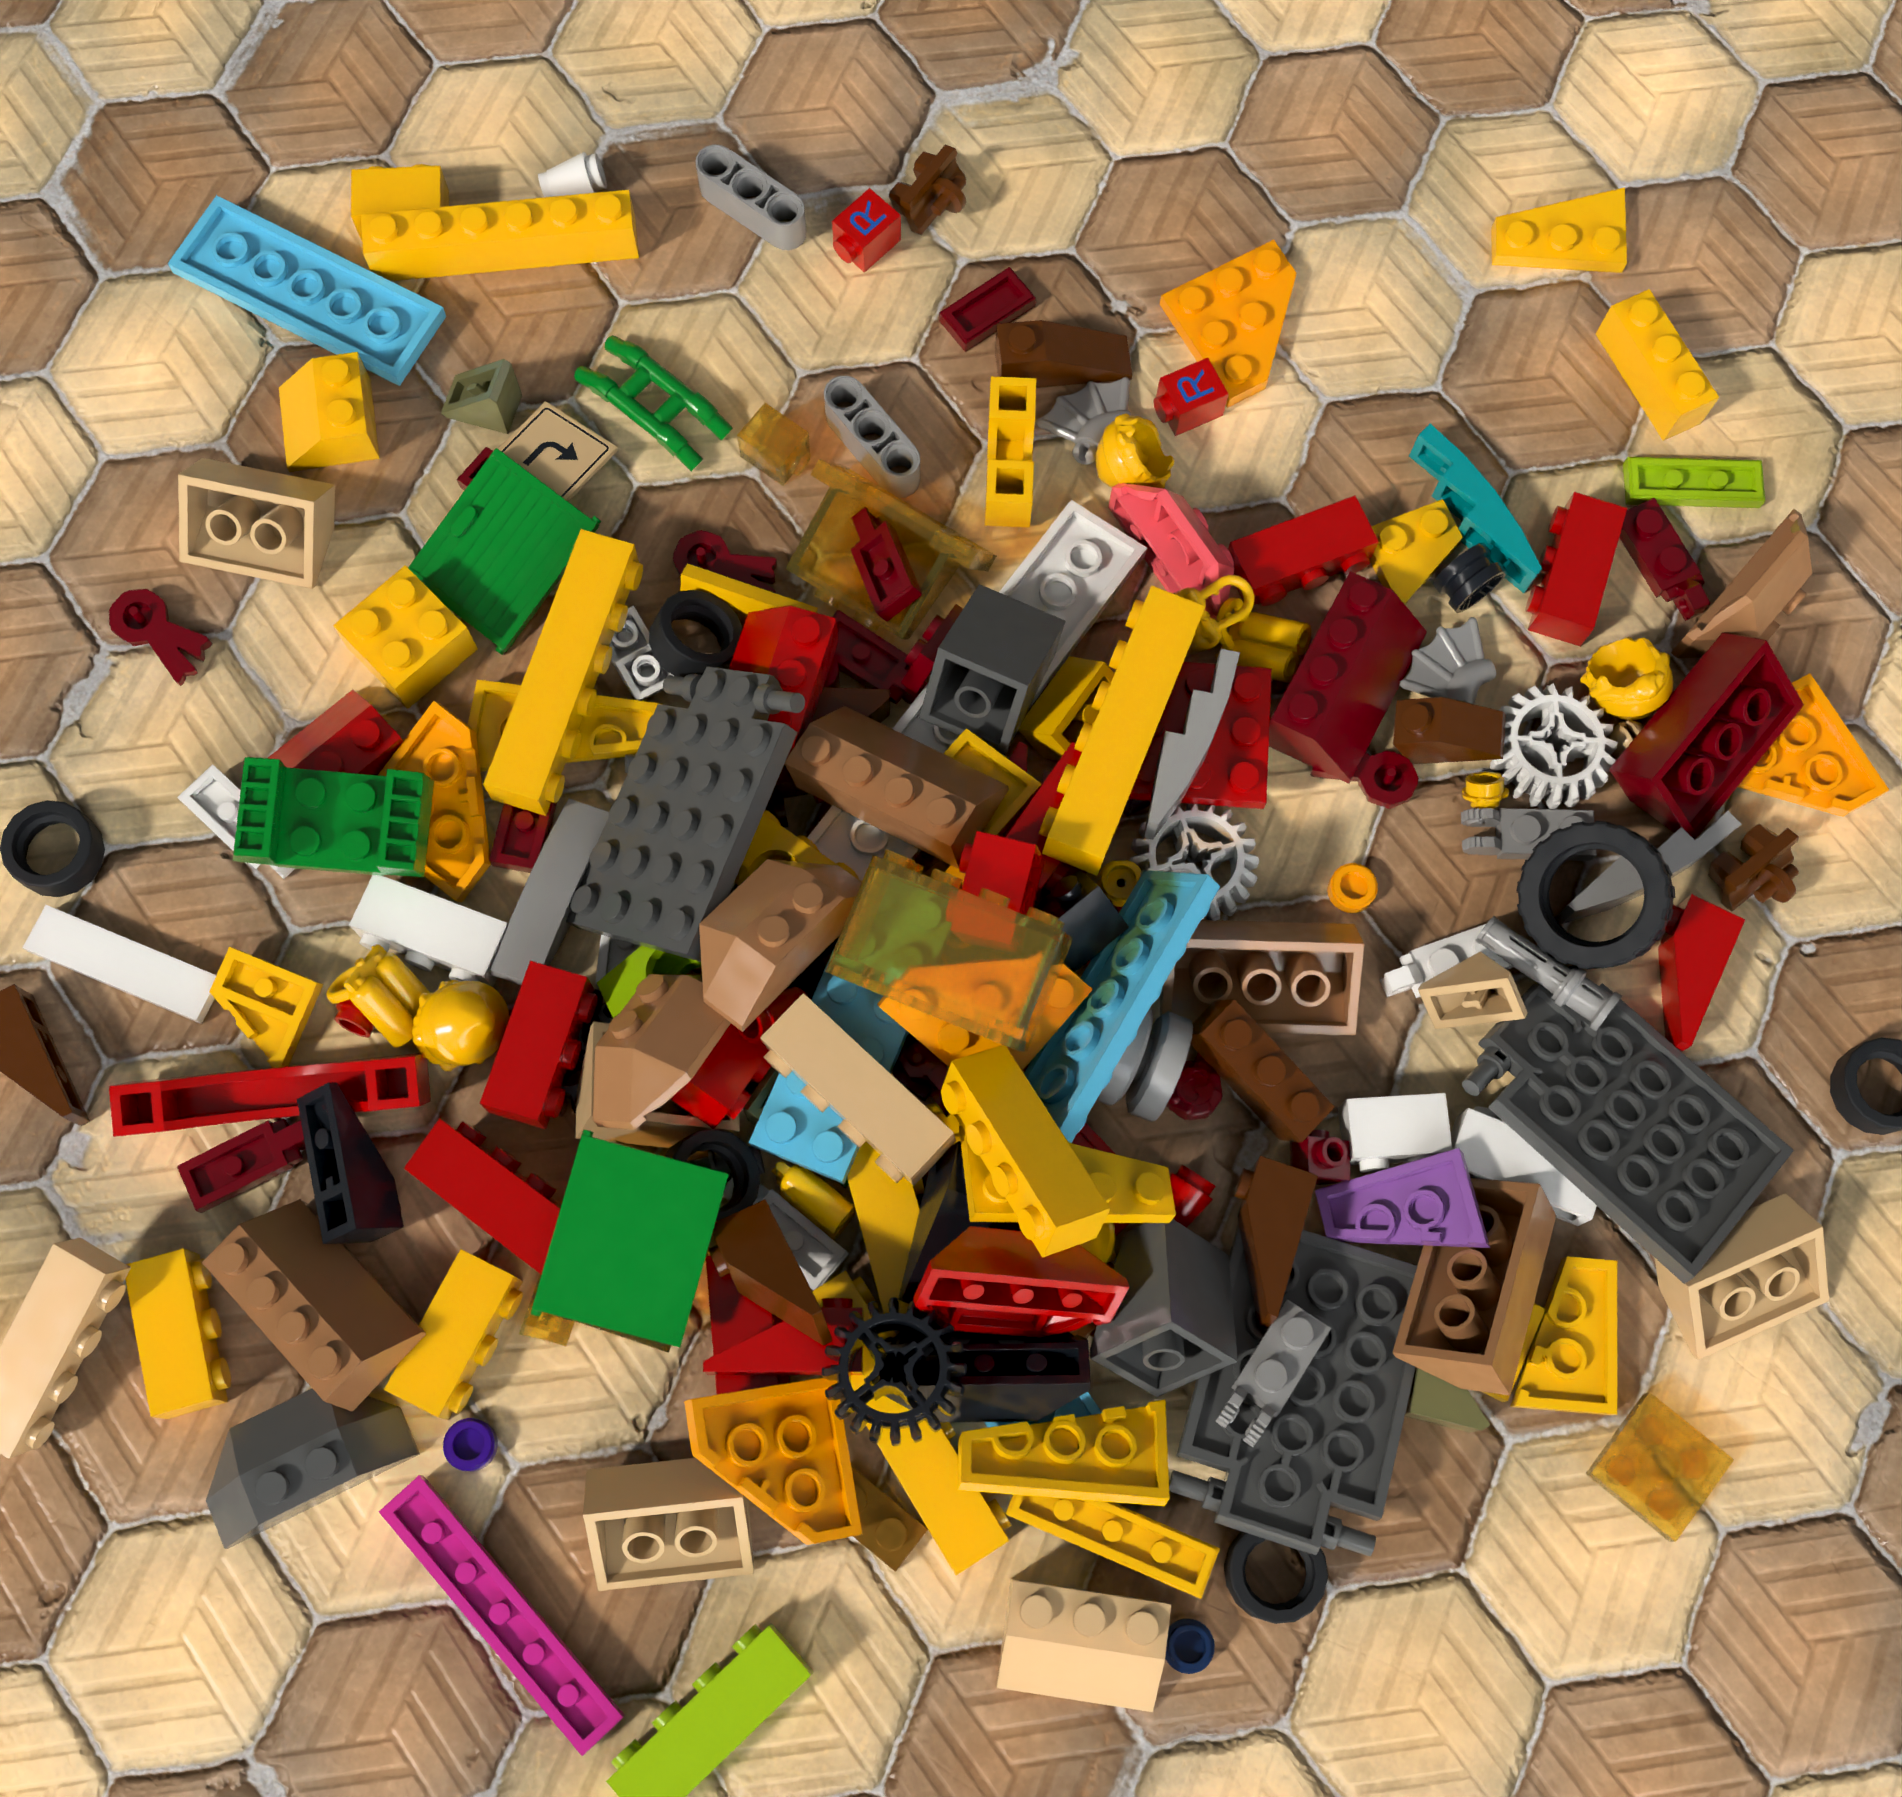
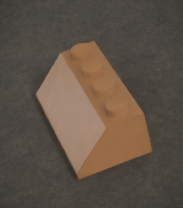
M846 706L811 722L784 763L797 788L958 869L964 845L966 842L973 844L976 831H984L1009 790L1008 785Z
M1201 920L1186 945L1184 955L1176 962L1162 986L1160 1016L1169 1011L1191 1020L1193 1024L1214 1001L1235 999L1266 1033L1356 1035L1364 942L1355 924Z
M1470 1178L1490 1248L1423 1245L1393 1354L1396 1358L1460 1389L1510 1396L1556 1214L1540 1184Z
M301 1199L239 1224L202 1262L324 1402L352 1412L426 1335L424 1330L343 1243L323 1244L318 1216Z

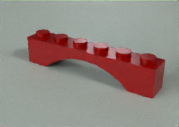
M421 1053L116 1084L109 1086L113 1137L300 1116L297 1099L328 1082H336L354 1112L418 1107L431 1102L428 1062Z

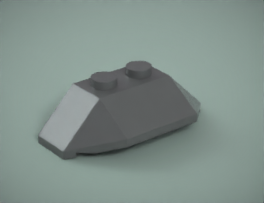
M310 1389L229 1428L206 1503L224 1549H229L420 1455L401 1407L367 1396L352 1412L324 1402L313 1389Z

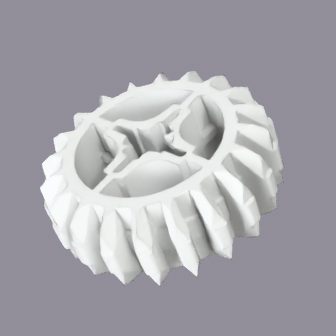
M1554 683L1547 685L1542 693L1536 686L1528 688L1524 696L1519 693L1512 696L1508 702L1509 706L1505 705L1499 709L1506 714L1503 759L1490 762V769L1503 770L1504 785L1512 782L1516 786L1513 791V799L1521 797L1525 792L1530 795V807L1537 806L1544 798L1549 809H1556L1561 804V801L1569 808L1579 802V797L1584 801L1590 799L1596 793L1595 789L1601 788L1607 782L1608 775L1606 772H1610L1609 768L1616 761L1610 755L1617 749L1618 742L1606 738L1612 733L1614 724L1600 723L1599 720L1604 715V708L1592 711L1587 707L1590 703V695L1583 696L1578 701L1573 698V687L1566 688L1559 695ZM1541 718V724L1537 731H1530L1527 736L1518 735L1520 724L1530 719ZM1575 758H1584V766L1580 773L1563 777L1562 770L1567 765V762H1573Z
M1187 803L1186 811H1183L1180 805H1178L1153 840L1143 838L1146 822H1143L1139 828L1142 838L1133 839L1131 850L1138 855L1131 857L1129 860L1139 866L1141 869L1140 875H1142L1144 870L1208 874L1212 877L1211 871L1219 868L1222 862L1229 860L1231 866L1230 880L1216 893L1206 918L1213 921L1219 920L1220 911L1228 916H1232L1237 910L1235 901L1238 903H1245L1250 894L1245 887H1253L1257 881V876L1250 870L1257 868L1259 858L1248 854L1256 845L1255 839H1240L1247 828L1245 822L1237 823L1234 826L1229 824L1233 815L1231 809L1224 811L1220 817L1213 814L1216 808L1214 805H1206L1204 811L1198 810V804ZM1196 832L1208 835L1217 842H1204L1197 836ZM1175 834L1177 838L1175 845L1177 854L1168 857L1166 863L1157 866V847L1165 839ZM1187 856H1191L1195 863L1202 861L1203 864L1200 870L1196 869L1194 863L1185 864Z

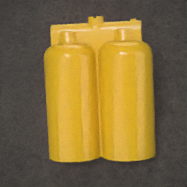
M1227 575L1217 579L1201 591L1187 587L1173 593L1206 606V598L1212 594L1217 596L1219 590L1227 585L1238 587L1244 596L1242 607L1233 614L1230 612L1226 613L1225 618L1218 622L1211 618L1209 613L1204 610L1186 656L1215 647L1222 637L1223 629L1243 620L1251 612L1254 606L1255 595L1251 585L1245 579L1237 575Z
M1236 597L1228 598L1219 609L1216 621L1224 619L1225 614L1233 609L1237 612L1242 607L1243 601ZM1250 612L1243 620L1231 625L1228 632L1227 628L1222 630V637L1220 639L1221 649L1240 652L1237 666L1272 668L1271 680L1290 683L1298 669V656L1303 655L1310 644L1311 627L1308 623Z
M375 944L364 959L362 957L357 959L354 963L355 966L349 968L334 980L328 988L326 996L332 1004L350 999L394 1048H398L413 1038V1018L420 1007L419 997L422 993H430V991L395 953L387 952L381 945Z
M777 1162L775 1164V1168L771 1172L776 1175L777 1184L780 1187L779 1195L831 1239H837L854 1217L855 1205L811 1170L797 1164L791 1168L784 1162Z

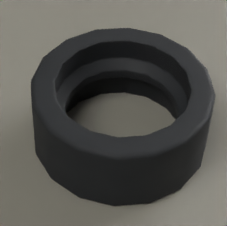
M699 590L679 591L667 598L650 627L649 644L654 658L672 675L685 677L688 674L703 675L706 666L723 669L730 667L743 627L734 610L717 596ZM687 619L704 625L717 637L721 647L720 652L705 654L690 649L675 635L671 625L674 620Z
M46 800L28 805L13 816L3 831L0 852L3 865L15 880L42 896L62 897L76 893L92 882L102 867L105 847L102 833L92 820L79 809L65 802ZM58 823H65L73 827L79 834L80 842L77 854L70 864L59 872L48 875H40L33 871L27 864L26 857L29 844L36 834L47 826Z
M1881 1037L1861 1043L1837 1060L1830 1075V1094L1836 1110L1850 1125L1865 1133L1886 1135L1902 1130V1109L1890 1115L1882 1114L1872 1109L1862 1098L1857 1086V1071L1859 1067L1871 1059H1883L1894 1065L1902 1074V1041Z
M718 1129L697 1131L668 1149L665 1157L684 1162L694 1153L704 1150L713 1151L725 1160L732 1172L734 1187L729 1202L719 1208L716 1222L753 1205L757 1199L761 1179L757 1160L748 1145L733 1133Z
M1240 1531L1230 1544L1224 1563L1226 1586L1235 1603L1251 1617L1274 1624L1296 1622L1310 1614L1323 1598L1328 1580L1326 1557L1322 1549L1320 1548L1317 1555L1298 1550L1305 1562L1306 1578L1304 1586L1296 1597L1286 1603L1272 1604L1261 1600L1252 1592L1246 1581L1245 1573L1248 1555L1255 1546L1267 1539Z

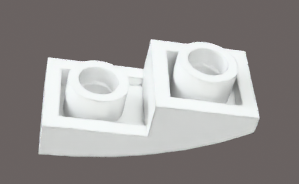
M632 606L628 608L626 622L622 631H615L610 643V647H612L611 662L634 699L644 701L663 691L665 678L672 674L667 672L654 658L649 644L650 633L636 608Z

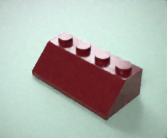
M1349 572L1270 719L1269 747L1350 784L1400 687V681L1404 679L1412 663V651L1420 648L1427 634L1425 628L1392 589L1354 572Z
M1721 633L1609 770L1632 803L1675 833L1682 827L1695 840L1804 704L1767 640Z

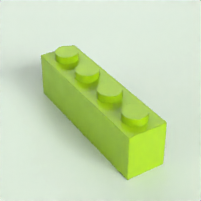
M756 1624L753 1625L732 1646L738 1655L724 1669L715 1662L692 1684L698 1692L696 1696L683 1708L675 1700L652 1722V1725L658 1732L649 1741L641 1746L634 1739L611 1761L617 1771L606 1782L619 1797H686L798 1689L814 1671L773 1624H770L763 1631Z

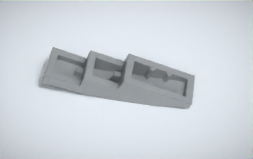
M1226 649L1220 650L1214 668L1210 693L1193 689L1187 708L1183 734L1165 731L1160 747L1143 838L1152 840L1155 838L1183 800L1203 764L1229 699L1240 652Z
M568 798L527 879L490 968V975L522 985L530 961L550 965L571 926L566 922L571 910L570 902L573 894L581 885L590 862L591 852L597 845L609 818L608 811Z
M1727 811L1696 840L1682 827L1658 848V851L1662 854L1661 857L1670 868L1671 878L1691 867L1742 824ZM1620 856L1555 918L1561 924L1610 910L1643 895L1644 888L1639 873L1627 859Z

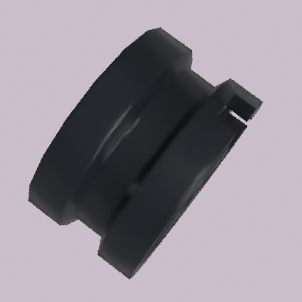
M1484 542L1469 548L1440 572L1433 582L1434 587L1440 594L1446 593L1449 596L1450 600L1448 603L1456 613L1467 610L1483 599L1499 585L1508 573L1500 562H1493L1490 558L1492 553Z

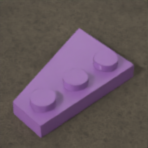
M1460 1148L1315 1190L1326 1237L1340 1242L1490 1248L1464 1154Z

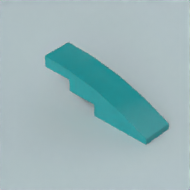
M1430 423L1418 435L1409 457L1439 481L1432 497L1437 501L1443 499L1449 511L1462 521L1459 527L1463 536L1461 542L1468 548L1484 542L1492 553L1490 558L1493 562H1500L1506 568L1508 573L1505 579L1522 593H1525L1539 575L1542 567L1522 528L1496 490L1465 454Z

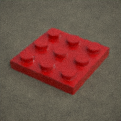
M1183 662L1129 799L1151 800L1160 747L1165 731L1183 734L1187 708L1193 689L1210 693L1215 664ZM1236 667L1229 699L1206 758L1181 803L1264 809L1267 803L1272 668Z

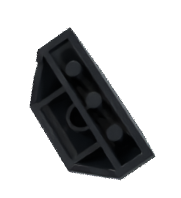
M935 1324L933 1329L937 1330L940 1326ZM901 1331L892 1338L890 1336L884 1340L890 1346L902 1348L913 1341L918 1343L922 1338L910 1332ZM954 1331L953 1335L944 1344L962 1342L964 1352L960 1356L951 1359L950 1362L967 1364V1374L962 1377H952L950 1380L963 1385L965 1393L963 1397L950 1395L945 1397L956 1407L954 1416H947L938 1409L934 1414L940 1422L1038 1421L1090 1391L1088 1340L1078 1334L1074 1336L1070 1332L1038 1338ZM880 1352L886 1370V1376L883 1379L890 1382L893 1376L894 1383L902 1381L910 1391L907 1387L903 1369L906 1363L899 1361L897 1365L896 1360L888 1361L883 1353ZM935 1352L925 1358V1364L916 1371L914 1377L920 1392L926 1399L933 1392L940 1373V1364ZM894 1394L884 1395L912 1410V1407L907 1405L900 1396Z

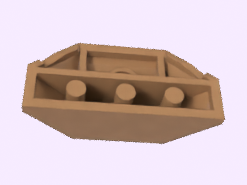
M1796 509L1790 512L1672 650L1671 654L1678 659L1702 657L1721 633L1767 641L1780 627V624L1774 621L1775 617L1781 610L1789 615L1807 595L1801 589V586L1812 575L1808 535L1800 512Z
M767 859L699 923L704 1003L743 1032L876 899L877 893L838 865Z
M649 974L647 978L639 983L635 994L620 1014L612 1019L608 1030L595 1046L593 1121L598 1127L636 1130L646 1121L647 1113L664 1105L693 1078L731 1023L704 1003L702 975Z

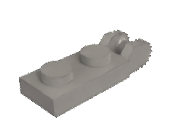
M1493 808L1463 810L1461 812V824L1463 826L1495 827L1496 837H1469L1462 840V851L1468 855H1497V859H1529L1533 853L1532 849L1540 841L1543 842L1547 839L1550 833L1555 830L1572 826V823L1582 821L1586 823L1594 822V810L1499 808L1498 811ZM1596 849L1577 853L1567 860H1592L1597 855Z
M1287 1299L1279 1311L1278 1318L1267 1329L1231 1388L1234 1391L1215 1422L1226 1428L1228 1424L1234 1421L1240 1411V1405L1247 1398L1262 1408L1256 1419H1253L1247 1427L1243 1441L1254 1447L1273 1416L1276 1417L1282 1410L1331 1328Z

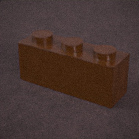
M1235 999L1214 1001L1194 1021L1190 1045L1280 1141L1303 1142L1335 1108Z

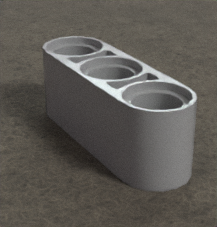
M712 144L699 151L695 163L701 195L709 203L776 248L792 250L803 244L806 239L805 206L802 199L796 193L725 146ZM751 196L756 197L753 199H747V197ZM785 219H786V220H792V221H789V222H780V221L785 220Z
M847 375L831 379L824 389L825 415L829 427L888 495L896 498H906L912 495L920 484V453L915 445L857 379ZM840 402L853 403V405L848 408H841L836 406ZM873 433L881 436L877 440L863 438L865 435ZM895 466H905L909 468V470L904 473H896L891 471L890 469Z

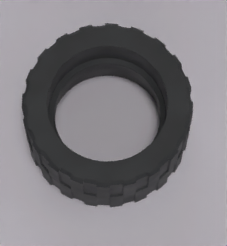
M1606 821L1572 823V826L1564 829L1559 828L1550 833L1547 839L1543 842L1540 841L1532 849L1533 853L1528 860H1525L1521 868L1520 881L1517 882L1518 912L1522 916L1526 932L1538 943L1537 946L1545 953L1554 956L1559 962L1566 965H1576L1578 968L1604 969L1623 965L1648 952L1651 949L1650 947L1656 941H1659L1665 933L1664 929L1668 921H1671L1674 911L1672 906L1673 898H1675V887L1672 885V873L1658 849L1638 833L1621 825ZM1593 849L1612 851L1627 859L1639 873L1644 888L1643 907L1632 927L1616 938L1600 942L1583 940L1567 932L1554 917L1549 900L1550 885L1558 868L1573 855Z

